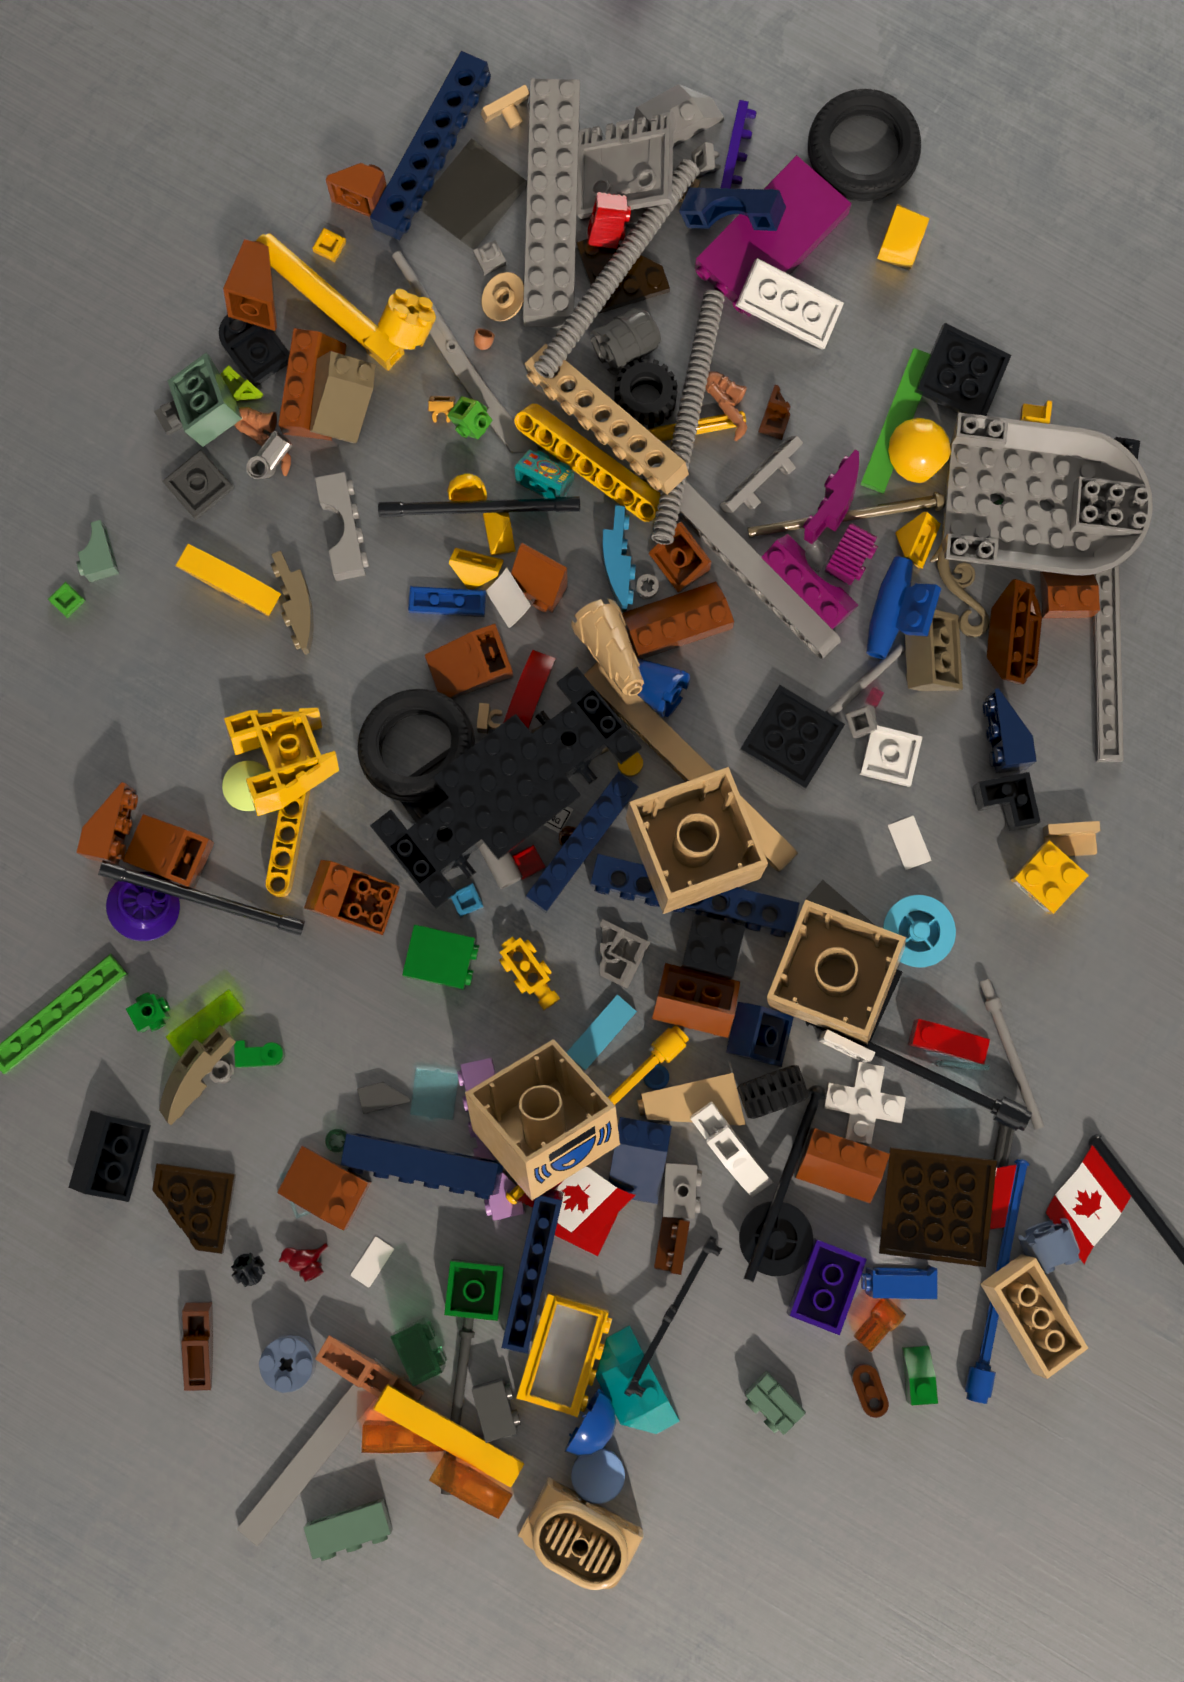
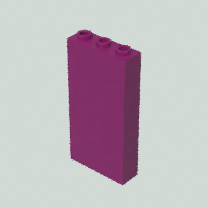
M797 155L764 188L780 190L786 205V210L777 231L754 230L749 218L739 214L695 261L697 275L704 281L708 280L715 290L723 293L732 302L733 307L739 313L744 312L748 317L752 314L735 305L754 260L758 258L790 275L849 214L851 202Z

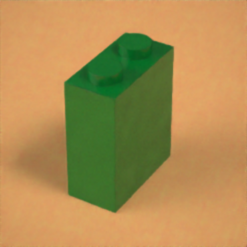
M414 924L402 975L411 979L465 990L466 985H471L474 970H470L472 960H477L480 945H476V939L473 937Z

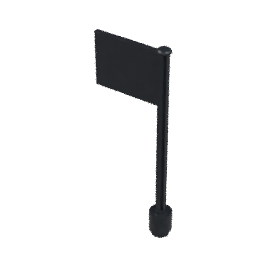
M898 969L892 980L868 1045L840 1035L876 1052L874 1056L990 1110V1113L994 1115L993 1120L1015 1131L1017 1129L1024 1131L1028 1125L1032 1112L1028 1111L1026 1106L1005 1096L1001 1100H993L871 1042L903 973ZM805 1021L807 1027L810 1025L821 1031L827 1030Z

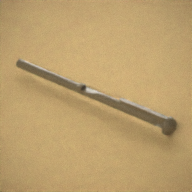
M934 492L932 496L851 510L847 512L842 522L935 507L936 511H940L945 505V498L941 493ZM808 518L748 527V536L755 537L804 529V523Z

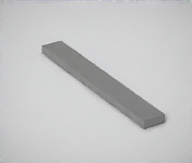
M1118 565L1110 570L1094 574L1099 585L1100 611L1093 617L1096 762L1124 761L1120 577Z
M374 1358V1359H373V1360H375L376 1362L380 1363L381 1365L385 1366V1365H384L383 1363H381L377 1358ZM353 1384L237 1530L258 1547L377 1397L364 1388H359Z

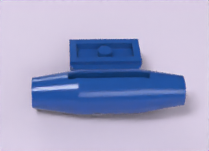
M894 557L880 585L869 623L866 654L874 658L886 659L899 630L906 635L928 636L941 588L936 584L915 583V585L911 586L913 561L910 559Z

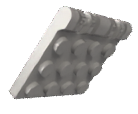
M672 111L661 113V116L660 114L652 115L651 131H648L645 117L638 118L637 122L635 119L619 121L616 123V127L613 123L607 124L605 140L602 139L603 133L600 126L579 130L577 216L580 219L591 217L598 192L610 193L611 195H625L627 197V206H630L631 210L672 203L673 132L676 125L675 115Z

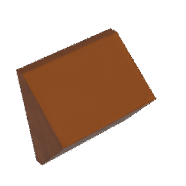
M679 522L675 528L676 532L673 536V543L668 545L657 544L649 552V555L678 593L708 573L711 567V560L682 522Z

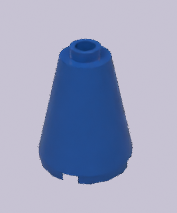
M637 658L640 664L639 670L644 680L642 691L637 695L659 716L663 718L665 716L669 717L683 699L680 694L682 688L687 690L690 674L684 670Z

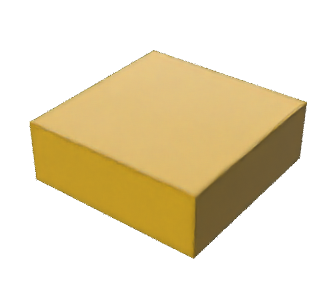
M323 228L312 250L314 253L336 262L346 244V238Z

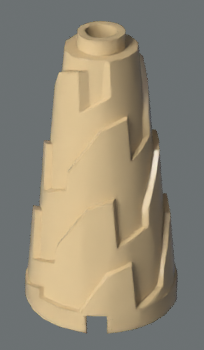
M602 599L584 606L574 615L577 622H571L573 631L581 642L587 646L592 656L601 664L608 677L613 679L621 692L629 696L637 695L642 691L644 680L639 670L640 664L628 638L625 628L626 623L621 610L612 599H608L609 604H604Z

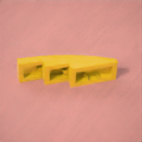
M190 544L186 545L175 565L219 592L222 591L239 602L246 603L266 616L271 614L281 595L280 592Z

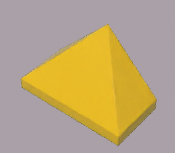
M509 512L483 513L491 556L516 552Z
M922 512L895 532L905 558L913 561V564L919 569H923L941 525L928 512Z
M456 547L449 559V565L467 589L471 590L498 577L504 562L503 559Z

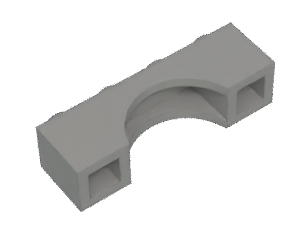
M345 472L317 477L315 482L322 509L336 513L344 521V533L341 540L329 550L335 580L340 581L365 576L364 567H369L366 552H361L360 543H364L362 528H357L355 519L360 517L357 503L352 504L351 495L355 494L352 479L347 480Z

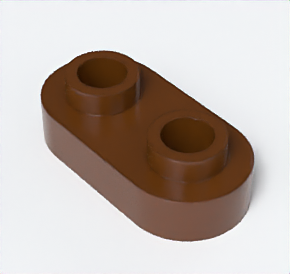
M859 1364L853 1369L851 1380L861 1407L868 1416L873 1418L881 1417L887 1412L889 1402L878 1372L869 1364ZM864 1372L869 1374V1379L866 1382L860 1380V1375ZM872 1398L878 1399L876 1407H870L869 1402Z

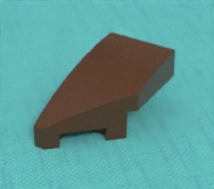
M775 384L758 432L782 440L791 414L789 411L791 406L788 401L785 402L780 393V387Z

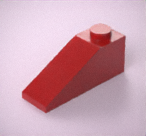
M915 1019L908 1045L984 1065L990 1039L942 1024Z

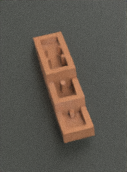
M330 1335L315 1358L359 1388H364L377 1398H379L387 1384L418 1402L425 1392L400 1375Z

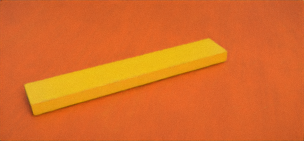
M389 1384L385 1386L373 1406V1409L510 1488L525 1465L518 1458L490 1442L486 1443L485 1439Z

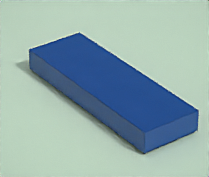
M410 586L408 611L409 613L485 617L486 590Z

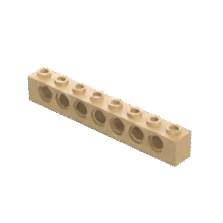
M547 344L542 346L524 363L528 372L526 376L533 385H540L549 399L552 401L556 399L560 402V406L568 415L574 414L585 430L591 429L600 443L611 446L613 453L620 460L626 459L636 474L639 476L643 474L647 477L648 483L656 491L660 489L668 495L689 475L684 460L569 362L563 360V364L558 366L559 369L554 373L556 376L549 379L541 376L536 371L534 364L536 361H539L540 355H543V351L547 349ZM608 418V420L600 422L602 419ZM621 433H626L622 437H617ZM638 448H644L640 452H634ZM656 463H661L658 467H652Z

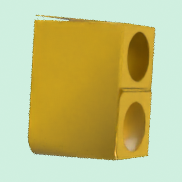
M897 204L877 259L910 270L917 256L930 218Z

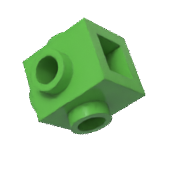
M463 396L460 397L447 414L456 426V432L464 438L469 436L479 440L493 421L487 413V408L481 402Z

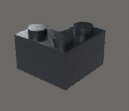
M1029 772L980 781L973 786L978 811L1004 807L1009 831L1034 827L1041 822Z

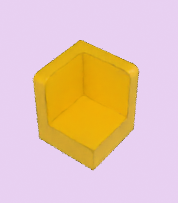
M1047 400L1044 406L1023 403L1020 420L1050 424L1052 401Z

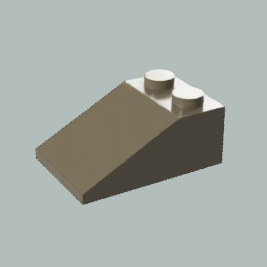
M333 351L317 358L310 432L354 444L357 443L374 387L376 364Z

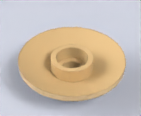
M511 272L500 273L494 276L485 286L481 303L484 313L490 319L499 322L506 321L514 317L524 303V283L516 274Z

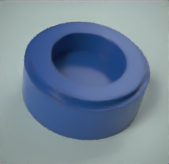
M657 1064L643 1077L644 1083L652 1090L663 1089L669 1082V1072L663 1065Z

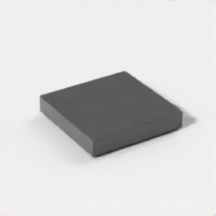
M201 449L162 481L195 520L234 489L233 485Z

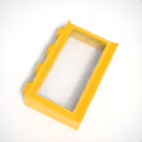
M548 1292L516 1399L531 1402L577 1418L579 1411L585 1412L589 1396L585 1395L587 1385H593L597 1370L592 1369L595 1359H601L605 1345L600 1343L602 1334H608L612 1318L608 1317L609 1310Z

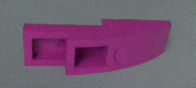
M856 449L849 457L845 456L842 459L836 474H831L824 484V487H826L825 498L819 504L818 512L814 516L810 515L804 523V540L812 545L826 527L836 531L849 511L857 486L859 470V451Z

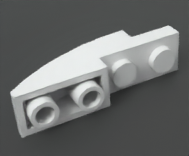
M712 1101L690 1116L710 1148L752 1198L773 1183V1180L743 1140H740Z

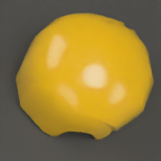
M465 473L456 476L449 482L447 492L451 501L487 500L484 482L477 475Z

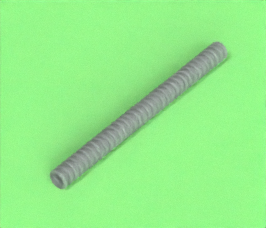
M682 159L680 161V165L676 167L672 175V203L647 207L642 217L639 218L638 223L634 225L629 235L626 236L625 241L621 243V247H618L612 259L608 261V265H605L599 277L595 279V283H592L591 288L582 297V301H579L578 306L574 308V313H571L569 319H566L565 325L561 326V331L556 333L552 343H549L547 349L543 351V355H540L539 361L535 362L534 367L541 376L549 379L553 378L554 373L559 369L558 366H561L563 360H566L567 354H570L572 351L571 348H574L576 342H579L580 336H583L585 333L584 330H587L589 324H592L593 318L597 317L598 312L602 310V306H605L606 300L610 299V294L614 293L615 288L619 286V282H622L628 270L632 268L636 259L640 257L645 247L648 246L649 241L653 239V235H656L657 229L661 228L662 223L665 222L670 212L673 211L674 206L678 204L683 194L686 193L687 188L691 186L695 177L699 175V168L693 161L689 159Z
M707 290L703 294L702 306L700 307L699 319L691 349L692 354L688 363L689 368L685 377L686 382L683 386L681 403L677 413L678 417L674 427L675 432L671 441L672 446L670 449L686 462L687 469H689L691 461L690 456L694 447L693 442L697 433L696 428L699 424V414L703 405L702 400L706 391L705 386L709 376L708 372L712 362L711 358L715 348L714 344L718 334L717 330L721 320L723 302L725 301V295L717 290ZM686 478L668 495L662 490L660 492L661 496L657 506L658 511L656 512L657 518L654 520L655 525L651 534V539L658 544L668 545L674 541L673 536L676 532V521L679 518V507L682 503V492L685 489Z

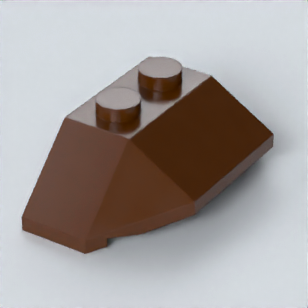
M1013 579L991 608L986 657L1003 680L1023 685L1038 665L1042 614L1039 602L1034 594L1036 592L1034 585Z

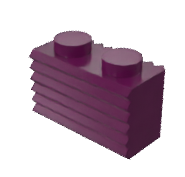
M850 523L828 562L825 572L848 585H851L854 579L859 581L866 570V567L862 566L866 557L872 559L878 548L874 544L877 536Z

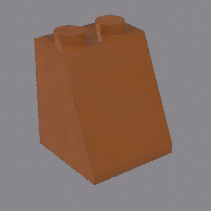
M244 239L223 287L228 317L276 331L277 321L269 248L261 242Z

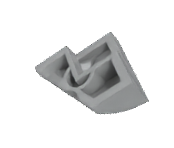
M602 919L600 927H602L600 976L628 989L650 942Z

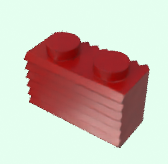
M605 192L597 193L587 229L588 245L617 249L619 241L624 240V223L629 222L631 207L627 206V197L625 195H611Z

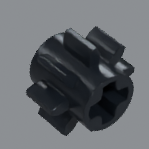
M252 1253L242 1254L235 1259L231 1266L234 1271L231 1276L237 1284L242 1282L244 1287L256 1285L262 1279L263 1274H265L262 1268L265 1264L260 1256L254 1257Z

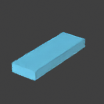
M617 994L566 1053L586 1071L637 1011Z

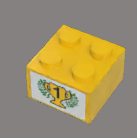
M1049 840L1044 842L1011 878V881L1045 912L1054 914L1089 875Z

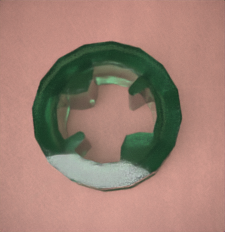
M342 1129L331 1130L325 1138V1144L332 1152H342L344 1145L341 1148L338 1145L332 1146L331 1140L334 1139L331 1137L336 1134L337 1136L343 1135L345 1139L348 1133Z

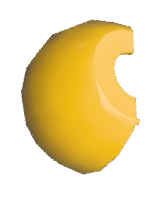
M916 418L906 420L896 427L890 437L888 452L891 464L900 476L907 481L923 483L944 466L951 455L949 437L943 427L933 420Z

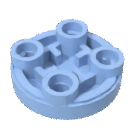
M602 1448L591 1455L578 1456L572 1467L571 1479L576 1493L582 1499L590 1503L602 1504L611 1501L620 1493L625 1481V1472L619 1457L614 1452Z

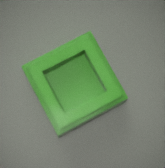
M67 582L48 598L67 618L85 602L84 598Z

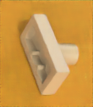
M523 85L483 107L481 116L485 123L503 114L510 129L520 125L523 120L515 106L528 100L530 92L527 86Z

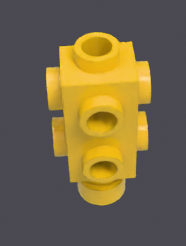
M513 936L501 945L503 950L499 952L502 956L499 962L507 973L510 970L513 971L517 977L513 982L522 994L526 991L529 996L535 993L539 999L538 1004L543 1011L561 999L556 991H552L547 985L551 981L548 975L552 972L544 961L539 963L533 954L537 951L529 939L524 942L521 937L516 940ZM516 952L523 954V959L519 962L513 959V955ZM531 973H535L538 976V980L534 983L528 980V976Z

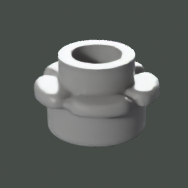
M221 1058L214 1065L209 1077L215 1083H227L231 1080V1075L234 1074V1066L229 1063L228 1059ZM222 1068L224 1072L219 1073V1069Z

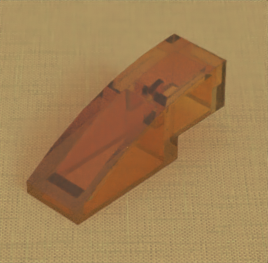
M445 1453L429 1478L430 1482L453 1496L498 1519L513 1496L512 1493L469 1466L462 1465Z

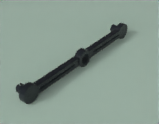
M712 1236L708 1238L673 1304L666 1311L661 1326L624 1391V1394L630 1397L635 1393L642 1397L644 1394L643 1392L646 1389L638 1383L675 1317L709 1253H713L718 1257L720 1251H722V1248L718 1247L715 1243L716 1238Z

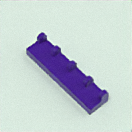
M739 100L720 188L731 189L732 184H742L743 178L734 175L736 161H747L748 155L739 152L741 138L751 139L752 137L750 130L743 129L745 119H755L757 114L755 110L748 109L749 101Z

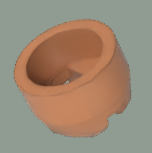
M476 329L474 344L480 350H487L493 344L495 335L486 329Z

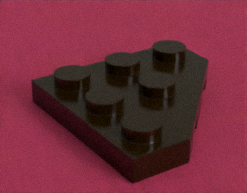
M587 239L577 242V249L591 288L592 283H595V279L599 277L605 265H608V261L612 259L617 249L591 246L587 244ZM640 255L636 259L635 264L632 265V268L628 270L622 282H619V286L615 288L614 293L610 294V299L606 300V304L602 306L599 314L670 292V286L663 266Z
M156 1163L152 1190L168 1209L169 1214L179 1228L189 1238L195 1250L219 1254L224 1253L236 1174Z

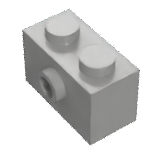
M665 1163L663 1217L695 1219V1213H700L701 1197H696V1186H701L702 1170H697L696 1164Z

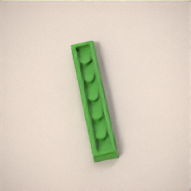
M913 348L860 485L884 494L894 469L888 452L890 437L896 427L906 420L913 419L922 395L914 391L929 358V353Z
M112 954L105 957L0 1043V1071L3 1074H7L128 975Z

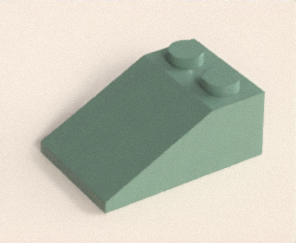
M203 354L168 380L184 432L202 447L242 419L236 400L209 354Z

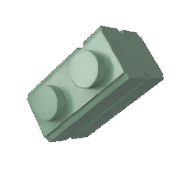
M767 1370L744 1393L748 1398L745 1403L755 1414L761 1411L767 1419L764 1423L774 1433L779 1430L783 1435L786 1434L806 1413L799 1403Z

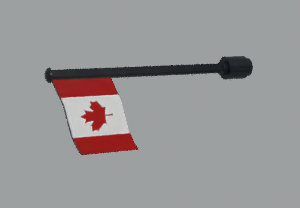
M1100 1134L1093 1135L1088 1141V1144L1091 1146L1080 1165L1054 1194L1046 1208L1045 1214L1053 1221L1054 1225L1061 1224L1060 1219L1069 1220L1080 1248L1079 1258L1085 1265L1093 1247L1118 1220L1132 1197L1184 1266V1247L1102 1141V1136Z

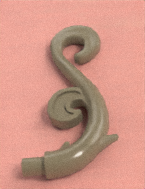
M941 543L935 555L930 559V562L937 561V569L945 586L979 613L981 622L977 626L971 625L968 621L969 614L972 613L969 609L964 611L959 618V629L964 635L973 638L979 637L989 627V616L981 604L963 589L970 586L975 580V570L971 564L966 562L960 563L953 571L954 574H961V578L956 579L950 571L949 560L945 559Z

